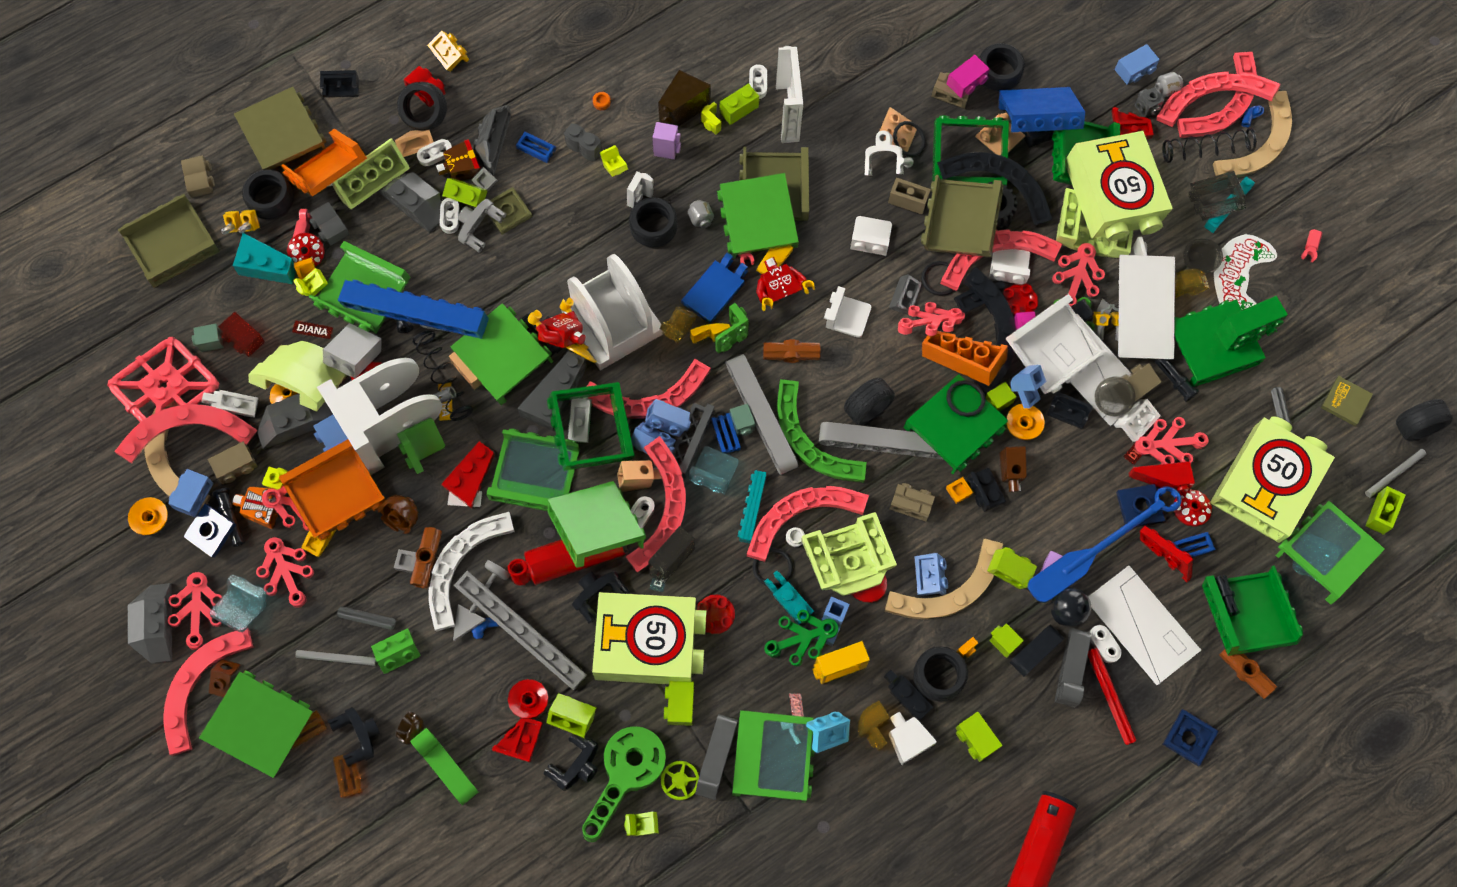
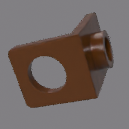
M224 659L220 660L211 669L209 693L224 697L230 688L231 676L240 668V664ZM230 666L232 667V669L226 670L222 669L221 667Z

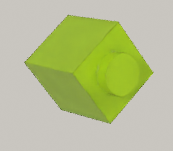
M1004 382L989 391L985 399L1000 412L1014 403L1016 395L1011 391L1008 384Z
M1007 623L1003 627L998 625L991 632L993 636L989 640L1006 658L1024 641Z

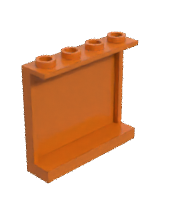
M336 129L329 132L334 143L293 171L284 164L281 165L284 169L283 175L304 193H309L311 196L316 195L367 159L358 143Z
M349 439L279 476L281 483L315 540L320 539L322 541L331 536L330 532L346 528L349 525L348 522L364 518L366 512L378 510L379 506L385 501V497L381 494Z

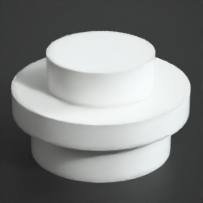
M791 528L786 534V541L792 547H799L803 544L801 538L805 533L800 528Z

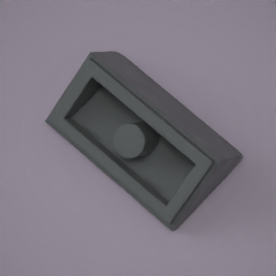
M909 274L901 276L889 308L908 315L909 307L915 304L922 283Z

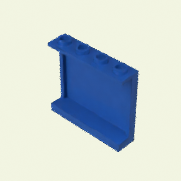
M1070 87L1000 90L999 109L1006 110L1012 120L1011 132L1084 129L1085 110Z

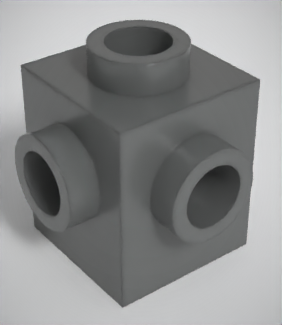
M1155 87L1149 90L1145 89L1139 93L1134 106L1142 117L1147 118L1161 110L1164 99Z

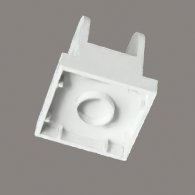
M615 254L607 257L608 270L588 282L582 284L574 276L567 280L570 298L574 301L571 310L575 312L579 322L582 323V334L586 336L583 344L589 347L587 351L595 358V364L600 371L664 334L663 326L648 306L635 278L623 261Z
M398 358L387 361L338 389L331 379L317 387L371 475L384 468L379 457L400 444L397 433L428 418H432L435 421L441 413L442 403L435 395L417 396L400 403L380 416L377 413L376 409L400 396L417 379L419 367L411 358Z

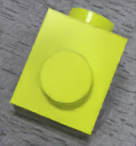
M713 102L702 109L701 121L708 131H712L716 135L721 131V121L715 116L717 104Z
M615 145L600 152L603 165L612 177L628 170L627 164L619 155L618 148Z
M317 268L304 279L296 278L293 280L297 286L296 290L305 296H315L328 285L321 270Z
M268 467L262 482L263 486L276 490L283 487L279 476L288 471L282 468Z

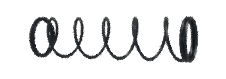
M1248 128L1244 133L1245 144L1250 152L1254 151L1257 146V136L1254 129ZM1240 129V130H1237V131L1235 132L1233 138H1231V136H1230L1227 132H1221V133L1219 134V136L1217 137V140H1216V141H1215V139H1214L1211 135L1206 134V135H1204L1203 138L1201 139L1200 144H1199L1198 140H1197L1195 137H1192V136H1191V137H1188L1187 140L1190 139V138H1193V139L1196 140V142H1197V144H1198V146H1199V157L1202 158V149H1201L1202 141H1203V139H1204L1205 136H1210V137L1213 139V141L1215 142V154H1216V156H1218V155H1219V150H1218V146H1217L1218 139H1219V137H1220L1221 134H1227V135L1229 136V138L1231 139V142H1232V143H1231V150H1232V153L1234 154V153H1235V146H1234V142H1233L1234 137H1235V135H1236L1237 132H1239V131L1244 132V131L1241 130V129ZM1250 130H1251V132H1252V134H1253V140H1254V144H1253V148H1252V149H1251V142H1250V139H1249V137H1248V134H1249V131H1250ZM1178 139L1165 140L1162 145L1165 162L1171 163L1173 160V146L1171 142L1175 140L1180 143L1183 149V160L1185 161V145L1187 140L1184 143V147ZM1170 149V159L1168 160V152Z
M426 330L417 334L412 342L416 346L418 353L427 355L424 359V367L432 370L435 369L431 375V381L436 384H442L438 390L440 392L444 384L453 382L457 377H451L441 383L433 380L434 372L437 369L448 366L450 362H445L437 368L426 366L425 360L427 357L442 350V347H438L430 353L419 352L418 346L428 344L436 335L434 331ZM427 334L418 343H415L420 336ZM432 335L428 340L421 342L427 336ZM461 391L457 393L456 397L463 395L465 392ZM452 399L447 402L445 408L447 412L451 413L450 419L452 421L462 420L473 412L472 406L469 405L450 412L447 409V405ZM470 410L465 415H462L457 418H452L455 414L463 413Z

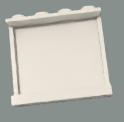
M785 46L778 50L776 90L787 89L788 99H784L782 143L799 142L803 112L797 47Z
M1069 294L1006 337V340L1025 367L1041 365L1046 379V383L1040 387L1044 394L1051 391L1054 394L1062 388V383L1065 381L1069 383L1074 380L1077 372L1083 373L1089 369V363L1092 361L1096 363L1104 357L1102 354L1108 350L1107 347L1103 350L1099 348L1068 303L1073 301ZM1073 318L1097 353L1064 376L1041 349Z

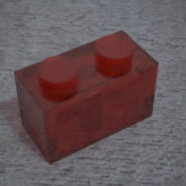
M233 312L218 326L222 332L220 336L227 343L230 341L234 343L233 348L239 354L244 353L250 357L265 343L262 336L236 312Z

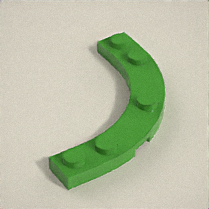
M780 379L777 402L778 421L795 455L807 466L821 474L835 479L864 483L867 462L841 459L822 452L803 433L799 424L796 407L799 382Z

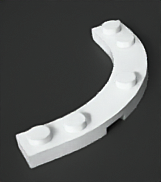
M510 512L491 516L469 525L459 535L454 536L440 553L432 570L429 587V606L435 631L455 627L450 604V586L457 566L463 557L480 543L497 536L515 532Z

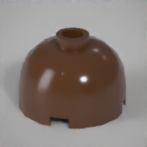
M391 496L378 508V513L380 511L382 513L381 520L396 532L399 529L404 531L402 534L409 533L418 520L417 507L409 497Z

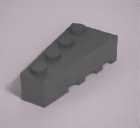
M568 351L517 408L520 417L554 431L555 428H552L550 421L552 411L548 409L547 398H549L552 391L577 388L587 368L586 359ZM570 400L557 401L560 417H562Z

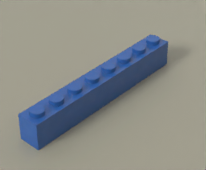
M345 280L338 301L345 308L480 339L484 335L489 320L484 310L478 307H473V309L467 308V306L461 303L454 305L443 299L436 301L425 295H421V297L415 296L408 291L401 293L390 287L383 289L372 283L365 285L358 280Z

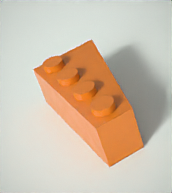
M937 331V334L934 336L927 335L922 342L923 357L988 386L1007 360L1008 345L1001 344V346L992 345V342L984 341V343L973 341V338L970 337L958 338L955 334Z

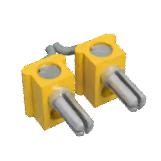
M244 210L240 215L239 211L225 212L223 215L226 227L221 231H223L222 234L224 235L238 231L239 233L255 231L260 228L255 210Z
M1109 304V307L1102 309L1101 312H1093V323L1098 327L1097 336L1101 340L1104 339V328L1108 326V321L1112 316L1111 323L1116 326L1115 340L1118 341L1119 308H1116L1115 304ZM1112 307L1115 311L1118 312H1112L1109 315L1104 311L1110 310Z

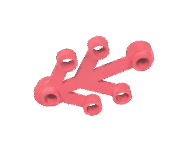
M1089 243L1081 244L1076 253L1069 256L1063 255L1058 260L1059 266L1065 268L1071 262L1080 259L1078 266L1065 272H1056L1052 277L1055 284H1061L1065 279L1074 276L1068 293L1073 299V304H1069L1070 307L1077 303L1075 296L1081 279L1089 297L1093 298L1099 294V288L1093 285L1085 269L1087 263L1093 272L1092 277L1094 280L1100 281L1105 276L1104 270L1099 269L1094 259L1096 250ZM1087 249L1090 254H1086L1084 250ZM1062 259H1065L1067 264L1062 263ZM1096 272H1099L1101 277H1097ZM1056 275L1061 277V281L1056 279ZM1090 289H1094L1095 294H1092Z
M933 302L925 304V312L920 311L918 306L912 305L909 307L908 315L923 319L912 321L909 318H902L898 323V332L908 335L912 333L913 327L927 325L925 333L929 336H934L937 334V329L942 321H944L942 330L944 332H952L955 324L962 323L965 313L958 308H952L951 310L936 308V304Z
M1177 417L1173 420L1171 428L1162 440L1153 441L1157 434L1162 432L1167 426L1165 420L1158 419L1148 436H1142L1135 442V449L1141 455L1150 454L1160 461L1161 464H1168L1165 462V459H1169L1171 463H1174V457L1180 460V462H1186L1184 457H1188L1190 463H1192L1193 456L1190 453L1181 452L1176 447L1192 445L1196 449H1203L1208 444L1209 439L1206 434L1201 432L1196 433L1193 437L1172 439L1177 431L1185 425V420L1182 417ZM1176 421H1179L1181 423V426H1178L1176 424ZM1157 423H1161L1163 428L1158 427ZM1198 437H1201L1204 442L1199 441ZM1142 443H1146L1148 447H1144ZM1157 448H1163L1171 455H1163Z
M284 486L278 490L268 489L263 493L262 503L267 508H274L283 519L285 527H292L295 523V518L289 515L282 505L290 506L303 522V528L310 531L291 498L284 496L287 494ZM270 496L275 497L276 501L270 502L268 498ZM290 518L293 523L287 524L285 519Z
M270 538L264 545V550L267 553L262 566L256 570L259 578L266 579L270 575L269 568L275 558L277 566L270 582L264 586V592L268 596H274L277 593V585L280 578L283 576L290 592V604L296 608L302 607L306 603V596L303 592L298 591L290 571L301 574L304 578L308 579L314 575V570L308 565L300 566L287 562L282 554L294 557L297 561L301 562L306 559V552L301 548L295 550L284 546L283 541L279 538ZM277 544L276 549L272 550L271 546ZM303 552L302 557L297 558V554ZM306 569H310L308 575H304ZM262 570H266L264 575H260ZM273 587V591L268 593V588ZM295 595L300 596L297 601L293 600Z
M200 572L189 575L187 586L177 595L170 596L168 600L171 607L177 608L181 605L182 600L192 593V600L177 614H172L168 617V624L171 627H178L181 620L191 612V634L187 636L186 643L192 650H197L203 645V637L199 634L200 611L210 620L211 625L214 627L220 626L223 622L220 614H215L201 601L202 592L210 599L212 606L220 607L223 604L222 596L215 594L207 586V578ZM195 579L201 580L197 585L193 583ZM177 598L179 599V602L177 604H172V599ZM215 598L221 599L218 604L213 603V600ZM218 617L220 618V621L218 623H213V618ZM172 618L178 619V622L172 624L170 621ZM197 637L198 641L191 643V638Z

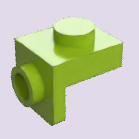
M657 812L625 815L624 827L627 836H644L659 833Z

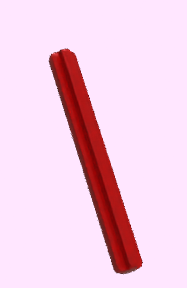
M1097 648L1088 651V657L1126 745L1132 744L1136 741V738Z

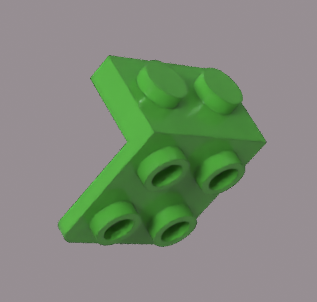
M736 303L729 306V322L732 324V327L715 338L717 353L728 351L734 343L743 341L748 335L747 314Z
M428 418L397 433L400 440L398 447L403 455H407L405 461L409 469L414 468L417 474L424 471L420 460L445 447L432 418Z

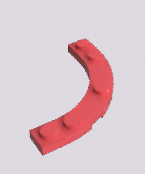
M1253 52L1234 54L1233 59L1237 74L1244 72L1257 75ZM1236 91L1232 100L1220 112L1204 117L1178 119L1177 126L1180 138L1211 135L1230 127L1248 109L1254 94Z
M1218 72L1201 76L1190 81L1180 91L1173 93L1157 115L1156 121L1173 127L1189 104L1206 94L1218 91H1243L1272 101L1281 84L1244 72L1242 74Z
M999 230L995 233L992 253L1007 249L1025 250L1054 262L1062 243L1030 231ZM956 254L940 284L958 291L967 271L984 256Z
M694 359L682 378L669 388L667 392L659 396L641 398V400L622 397L626 417L630 419L646 418L647 409L655 399L675 407L681 406L699 389L710 373L711 368ZM590 381L587 386H595L596 384ZM610 394L588 397V399H592L593 407L614 416Z
M180 405L161 410L140 422L125 437L114 452L132 464L155 437L170 428L184 425L201 424L216 428L240 443L244 441L246 445L258 430L223 409L206 405Z
M660 436L646 445L644 450L654 462L662 477L665 488V508L657 529L644 543L643 549L638 547L626 556L637 573L657 559L669 547L679 531L685 511L686 492L682 472L677 460Z
M826 486V488L810 487L784 497L773 505V508L759 522L752 537L747 557L766 562L775 535L790 518L798 513L818 507H835L863 515L869 495L842 487Z
M246 627L227 633L206 643L195 651L176 673L168 690L164 706V730L171 756L192 750L187 727V701L190 692L193 691L196 683L201 678L200 675L208 667H211L221 659L254 648L249 628Z

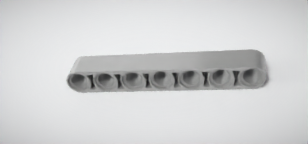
M740 355L726 361L727 369L744 404L748 403L755 426L778 473L782 475L798 468L797 460L746 357Z
M823 422L820 425L819 443L822 445L943 459L916 432L833 422Z

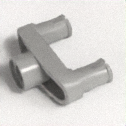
M488 199L483 200L474 210L465 206L458 216V220L464 223L459 233L458 241L464 245H469L478 253L482 251L481 247H485V242L473 236V233L484 217L489 215L499 223L503 221L502 217L504 219L506 217V213L495 207L494 203Z

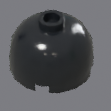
M1068 587L1052 598L1051 603H1054V610L1051 609V614L1059 625L1079 626L1090 616L1091 601L1087 594L1078 588Z

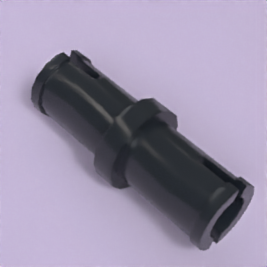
M1223 575V578L1222 576L1216 577L1215 580L1229 617L1231 613L1232 616L1239 614L1240 612L1234 599L1235 593L1231 591L1227 576Z

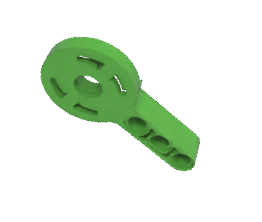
M627 727L615 733L608 741L604 751V766L609 777V783L582 827L583 837L586 841L596 842L600 839L626 793L646 788L656 782L661 776L665 766V749L659 737L652 731L643 727ZM632 752H638L643 760L641 764L632 766L627 762V756ZM615 790L619 793V797L611 799L608 797V793ZM605 808L609 813L606 817H600L597 811ZM590 826L598 829V832L593 836L586 833L587 828Z

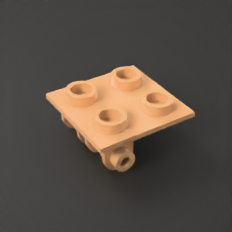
M890 107L880 131H888L893 137L895 127L903 121L910 120ZM903 125L897 132V141L906 152H908L917 131L911 125Z
M1001 113L996 116L1004 118V120L1009 119L1007 113ZM1009 123L1008 152L1025 137L1022 132H1011V123ZM984 127L975 137L995 154L1001 155L1002 128Z

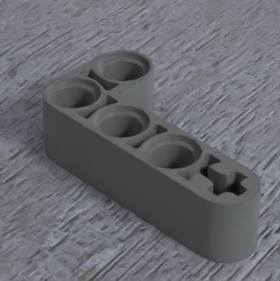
M1070 628L1055 695L1056 703L1076 708L1082 701L1084 686L1081 685L1091 640L1090 632Z
M718 714L695 795L712 800L716 799L738 719Z

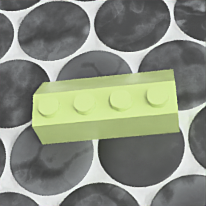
M392 138L366 155L367 159L332 183L339 198L348 208L353 209L386 186L394 178L410 169Z

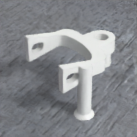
M882 130L876 135V146L868 147L865 151V175L872 176L871 156L877 152L892 151L897 154L896 174H904L903 165L907 168L911 167L913 159L911 157L903 158L902 148L892 145V135L888 131Z

